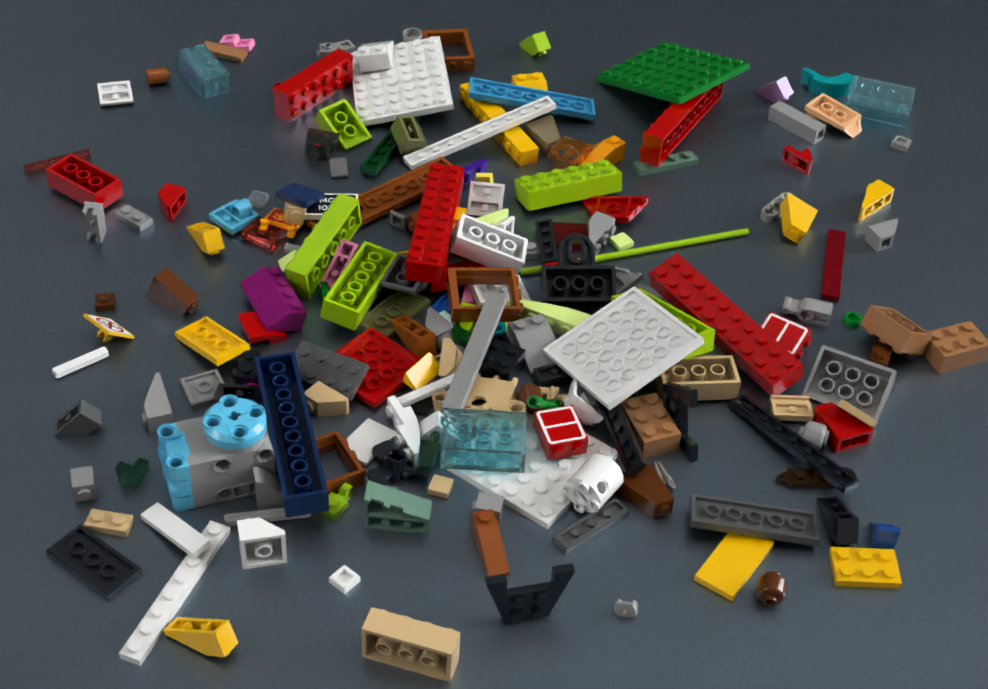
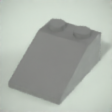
M543 314L508 322L507 338L511 345L526 350L524 367L530 376H533V368L556 364L543 350V348L556 340L551 326Z

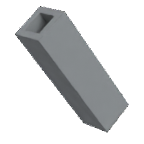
M782 101L770 106L768 111L769 121L812 144H816L824 138L825 124Z

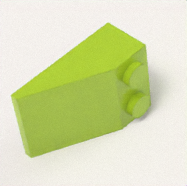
M346 98L320 109L314 120L321 130L340 133L334 142L345 151L372 139L371 134Z

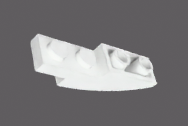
M395 395L387 397L385 411L388 418H392L397 430L395 442L406 453V460L410 461L413 466L418 467L420 459V428L416 415L411 406L403 408Z

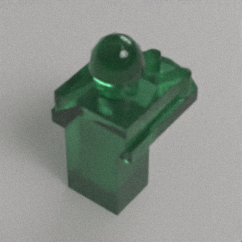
M433 431L430 434V441L424 440L421 446L424 448L420 462L421 465L434 467L437 453H443L444 444L438 443V439H440L438 431Z
M139 458L133 465L121 461L116 465L118 481L123 486L129 484L137 486L149 471V460Z

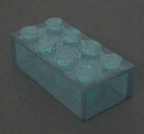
M198 44L194 47L184 48L175 52L177 69L202 99L232 91L231 74L205 44Z

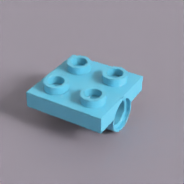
M243 198L241 200L235 199L210 212L209 219L233 235L259 221V214L253 211L250 201Z

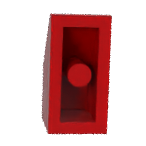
M166 183L158 191V199L168 221H172L187 202L185 187Z

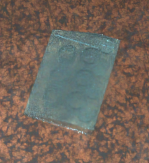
M854 75L846 106L861 114V118L906 128L916 88Z
M444 408L440 468L524 473L526 459L525 412Z

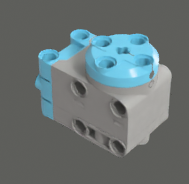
M231 394L224 395L220 398L219 402L212 405L206 411L204 416L163 424L157 429L158 456L162 465L163 477L166 479L171 496L172 507L176 511L183 512L205 505L255 495L253 467L257 466L276 476L275 453L267 434L265 408L252 400L238 398Z

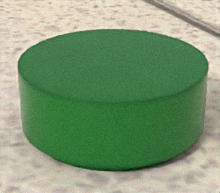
M856 312L844 314L843 324L846 327L857 329L861 326V315Z

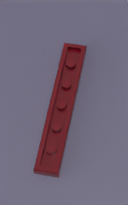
M828 229L820 297L823 300L839 302L846 236L844 231Z

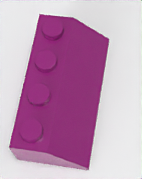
M262 267L240 283L241 288L266 331L302 330L307 311L280 267Z

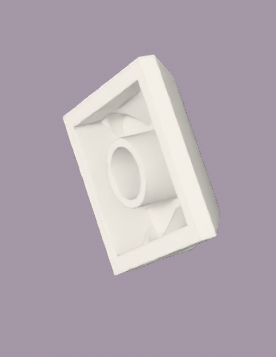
M574 378L569 394L563 399L564 406L573 405L582 424L586 426L599 424L603 416L595 397Z

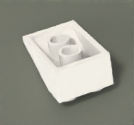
M394 42L368 43L358 47L357 60L360 72L391 69Z

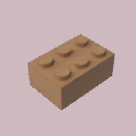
M870 305L861 322V325L866 328L865 331L867 333L878 336L880 342L892 346V350L898 354L923 355L933 335L893 308Z
M971 321L928 331L933 337L923 356L939 374L987 361L988 339Z
M656 393L626 399L621 402L645 459L678 451L681 432Z

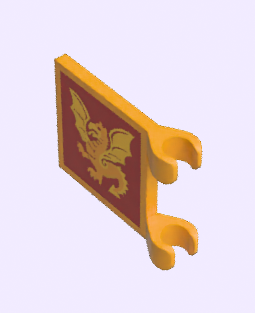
M274 207L264 219H260L261 225L259 230L266 231L269 224L287 229L286 237L293 239L302 225L285 223L284 210Z

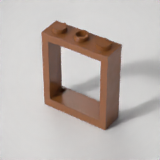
M467 29L422 30V39L440 36L442 46H465L467 56L444 57L447 72L474 71L475 56Z
M515 268L447 269L446 285L451 322H477L483 306H460L457 285H507L511 306H505L499 322L519 320L520 314H523V303H520L521 289H518L519 277L515 274Z
M338 430L315 438L319 455L336 450L350 472L326 481L328 495L331 492L338 494L340 487L345 482L352 485V489L365 485L367 473L364 465L358 462L355 451L350 450L347 439L342 437Z

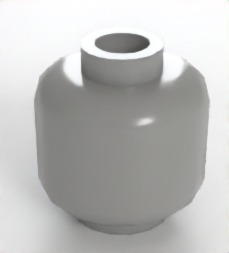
M808 421L805 426L801 425L799 436L817 449L827 445L830 431L827 430L825 424Z

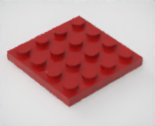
M372 327L336 351V353L369 365L370 368L355 396L373 409L406 385L402 382L405 373L421 359Z

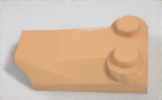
M824 93L805 106L804 111H806V115L834 126L851 138H854L862 131V115Z

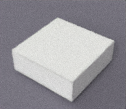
M343 565L329 577V583L343 594H346L360 582V576L346 565Z

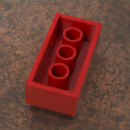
M72 153L45 169L49 187L84 205L85 201L103 203L104 209L123 197L121 179Z

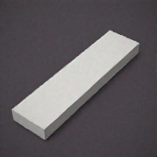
M158 502L140 514L144 522L193 558H196L212 546L208 538Z

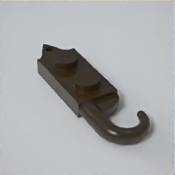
M842 467L855 478H857L856 473L852 469L848 467ZM787 468L786 472L776 476V481L788 485L790 489H831V487H834L811 468Z

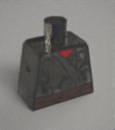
M309 128L305 141V156L311 162H317L318 160L328 161L340 148V133Z

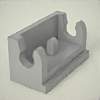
M85 201L82 211L83 215H86L88 227L87 240L90 241L91 237L97 236L96 243L101 244L107 233L103 203Z

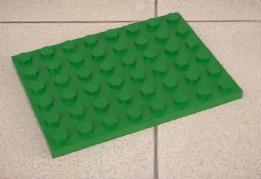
M660 42L659 45L650 47L647 51L638 53L635 57L628 58L621 64H615L612 68L603 70L602 73L596 75L597 82L680 105L750 69V63L742 61V59H733L720 56V54H712L708 51L703 52L699 51V49H691L687 46L682 47L678 46V44Z

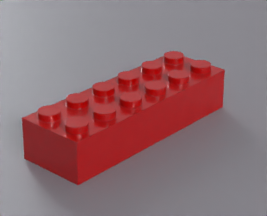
M338 48L274 88L275 116L290 123L351 84L353 79V55Z

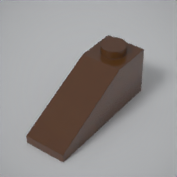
M876 338L868 361L887 367L893 347L880 342L879 338Z

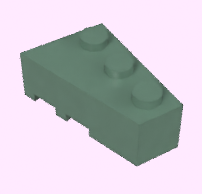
M369 480L367 481L364 497V528L429 534L432 500Z

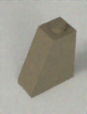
M552 115L525 124L524 132L538 146L539 151L545 157L560 153L561 138Z

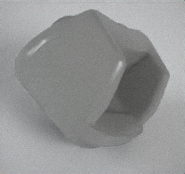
M619 598L614 605V612L622 617H635L638 612V603L635 600L626 602Z

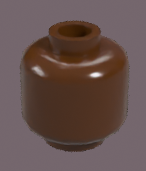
M528 383L519 388L516 393V399L524 402L527 413L533 415L534 411H539V409L530 408L527 405V399L531 395L543 397L538 386Z
M766 572L758 579L757 597L768 606L780 604L786 597L787 582L778 572Z

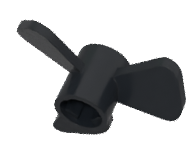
M390 440L381 442L372 449V455L384 463L383 466L368 470L367 477L372 482L386 486L388 481L400 480L403 472L420 477L429 476V469L405 465L406 453L394 448L393 442Z

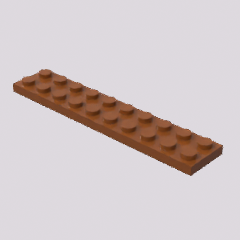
M441 156L359 194L361 226L390 213V210L394 211L422 198L430 164L440 163L448 166H453V164ZM305 220V223L313 231L314 225L318 224L320 220Z

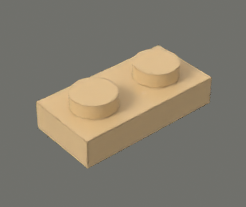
M91 508L84 527L91 532L127 537L134 523V515Z

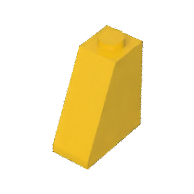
M788 193L780 204L783 236L799 244L807 233L818 210Z

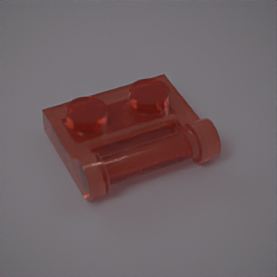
M259 216L242 230L240 238L259 244L271 252L274 250L275 245L286 237L288 230L270 224L266 231L259 230L261 225L260 219L263 218ZM252 233H256V234H258V235H260V236H262V237H265V238H267V239H269V240L267 241V240H265V239H263V238H261V237H258V236H256V235H254V234H252Z

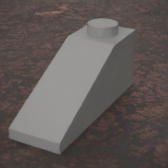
M160 372L155 373L144 402L145 413L141 414L143 425H148L150 433L156 432L158 427L163 424L174 423L172 410Z

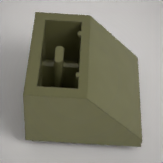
M398 115L390 129L400 153L410 154L427 147L428 144L415 118L412 115Z

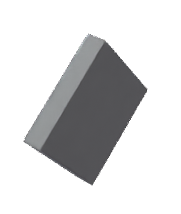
M218 369L179 379L180 386L192 410L214 404L213 395L219 383H224Z

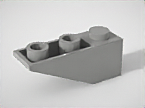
M598 211L589 219L587 237L594 245L595 254L599 253L601 246L605 245L610 235L613 236L616 231L615 218Z

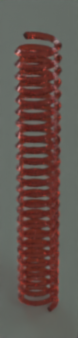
M89 148L72 153L74 155L77 154L82 159L83 157L88 159V155L91 158ZM59 155V157H51V159H43V161H35V163H27V165L24 164L25 174L27 172L32 173V169L33 172H35V169L40 171V166L41 170H43V167L46 169L48 164L51 166L53 162L56 163L58 159L60 160V158L62 159L67 155Z

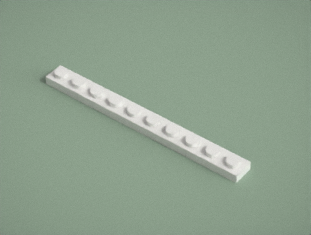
M547 95L403 156L404 162L411 170L416 169L441 156L444 157L555 110L556 103Z

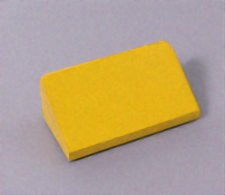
M428 352L405 373L402 382L413 390L421 388L438 375L439 364L433 355Z

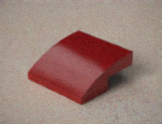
M255 311L238 314V320L250 344L267 340L270 345L288 340L285 331H266Z

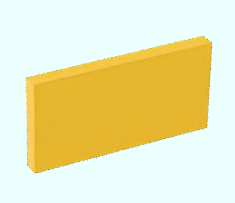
M207 316L174 332L178 340L217 366L250 350L248 342Z
M728 533L695 574L694 581L733 601L773 548L774 542L759 537Z

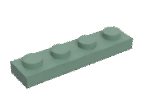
M690 150L669 154L658 168L640 160L634 161L632 167L639 176L695 165L698 164L699 159Z

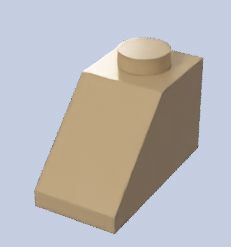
M317 381L304 392L309 412L317 417L339 416L349 413V398L320 381Z

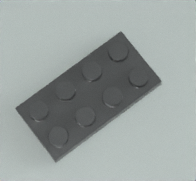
M301 340L295 351L302 383L312 386L317 381H320L349 398V401L353 400L370 368L364 362Z

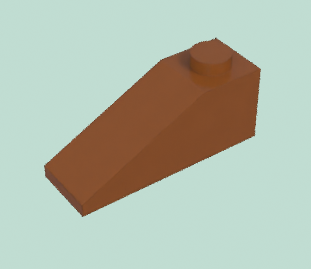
M407 315L390 320L391 326L408 351L421 359L428 352L433 356L437 355L435 333Z
M493 509L472 512L470 530L487 576L510 575L499 525Z

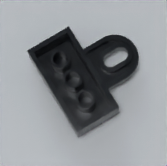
M570 234L563 238L558 247V265L541 266L540 302L562 307H605L611 302V296L617 295L616 265H595V248L592 241L585 235ZM578 243L581 246V258L579 260H575L571 256V244Z

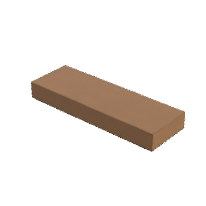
M205 41L199 47V53L242 63L248 56L247 50Z

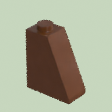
M168 267L154 276L146 295L151 301L182 317L187 313H193L198 308L197 303L200 299V296Z
M652 464L647 465L634 478L628 476L626 471L622 472L624 481L617 489V494L652 519L664 517L672 513L674 498Z

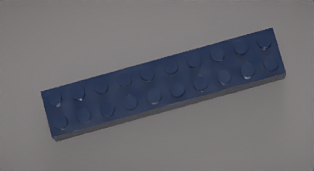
M295 352L254 357L262 405L265 408L268 434L275 453V466L285 516L288 518L329 511L327 485Z

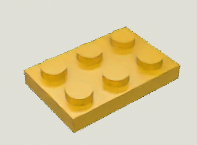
M830 547L829 556L835 586L901 588L902 580L894 549Z

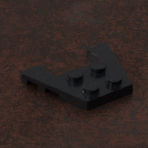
M671 382L662 384L663 392H661V399L681 432L679 445L690 462L697 461L698 444L688 435V407L698 406V390L696 388L690 389L688 386L681 387V385Z
M572 563L552 566L550 582L508 589V581L505 574L485 577V582L504 623H518L523 620L541 619L549 616L575 573V569Z

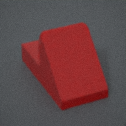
M787 145L783 149L781 158L782 162L806 175L810 174L813 160L809 148L800 152Z

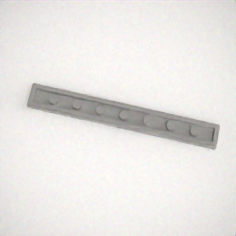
M488 294L441 406L442 412L462 414L507 303V294Z

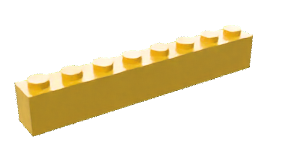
M469 82L460 84L459 99L464 102L481 123L506 113L498 103L492 104L488 101H476L469 98ZM518 125L494 135L497 142L504 147L505 151L520 166L538 162V146Z

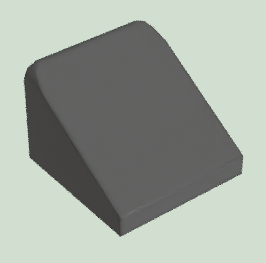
M345 157L329 159L331 179L348 177Z

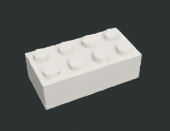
M462 213L454 227L449 252L490 268H515V274L518 275L525 263L528 239Z

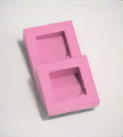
M238 34L224 35L219 44L251 52L255 41L254 38L240 39Z

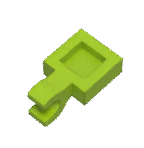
M345 482L340 487L338 494L331 492L328 495L329 511H323L322 513L336 520L349 507L347 500L353 496V493L350 492L353 486Z

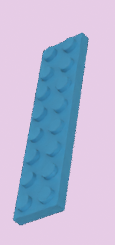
M469 78V98L476 101L483 100L492 104L499 103L505 106L521 107L548 95L556 103V109L549 113L553 115H566L570 118L577 117L583 120L595 119L594 99L480 78Z

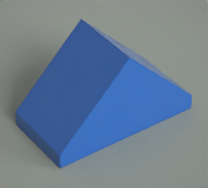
M869 522L871 548L894 549L900 534V527L891 524Z

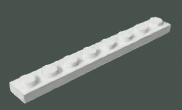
M210 520L201 534L210 540L212 546L196 558L191 557L189 554L186 555L119 652L120 659L139 666L143 664L163 634V629L169 625L231 533L229 526Z

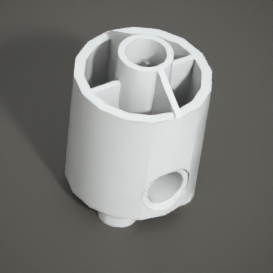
M594 454L571 476L563 486V491L568 495L577 512L594 513L622 485L624 481L623 473L617 463L608 456Z

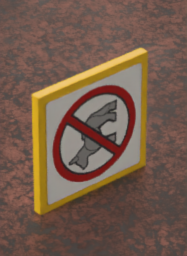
M88 314L83 315V317L101 329L98 331L97 337H104L103 342H110L112 335L130 339L135 338L134 335L110 318Z

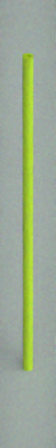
M749 229L733 230L595 255V262L749 235ZM542 265L521 268L519 275L540 273Z

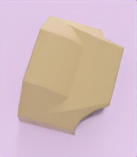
M443 338L438 373L440 378L456 373L463 353L457 348L451 338Z

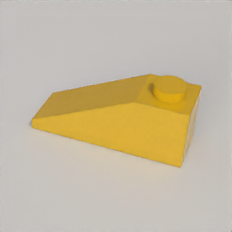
M879 179L870 183L866 188L858 220L860 222L889 204L895 188Z
M206 222L186 226L188 232L203 252L214 255L220 253L219 250L225 249L219 227Z
M176 617L163 629L165 635L206 656L225 657L238 644L229 620Z

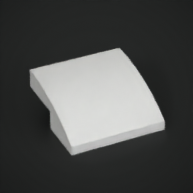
M130 80L97 84L100 106L133 103Z
M471 181L467 215L484 216L502 210L505 184Z

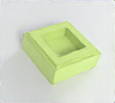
M624 232L609 237V243L618 251L628 249L634 245V241Z

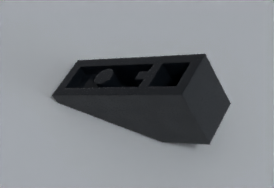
M838 497L817 498V504L831 539L837 545L844 547L850 544H858L859 519Z

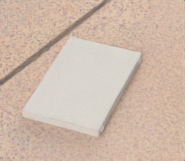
M368 418L347 438L350 450L355 451L358 462L366 466L374 458L372 455L373 447L386 440L392 441L397 432Z

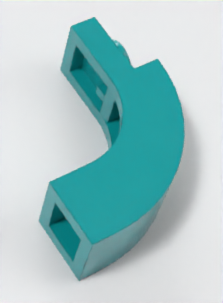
M807 67L802 70L800 83L809 87V92L816 95L824 93L829 97H843L855 92L858 78L847 72L836 77H827Z

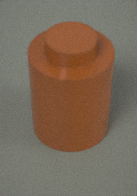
M165 67L146 69L148 85L168 83V79H171L169 69L166 70Z

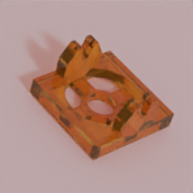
M562 136L548 153V158L556 161L558 169L579 166L592 151L593 145ZM558 150H563L564 154H558ZM577 155L578 158L573 159L569 156Z

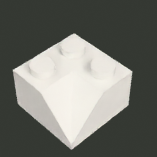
M260 517L237 521L243 570L287 563L286 536L283 528L280 529Z

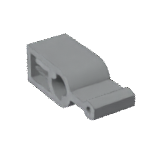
M785 297L781 312L795 314L803 322L828 327L834 304L812 298H804L799 301L791 297Z

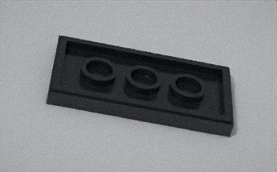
M81 524L46 550L48 557L108 601L142 574L139 566Z

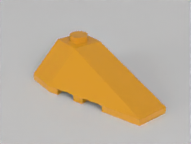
M615 135L589 147L573 166L583 165L587 162L594 163L601 159L615 164L624 159L626 142Z

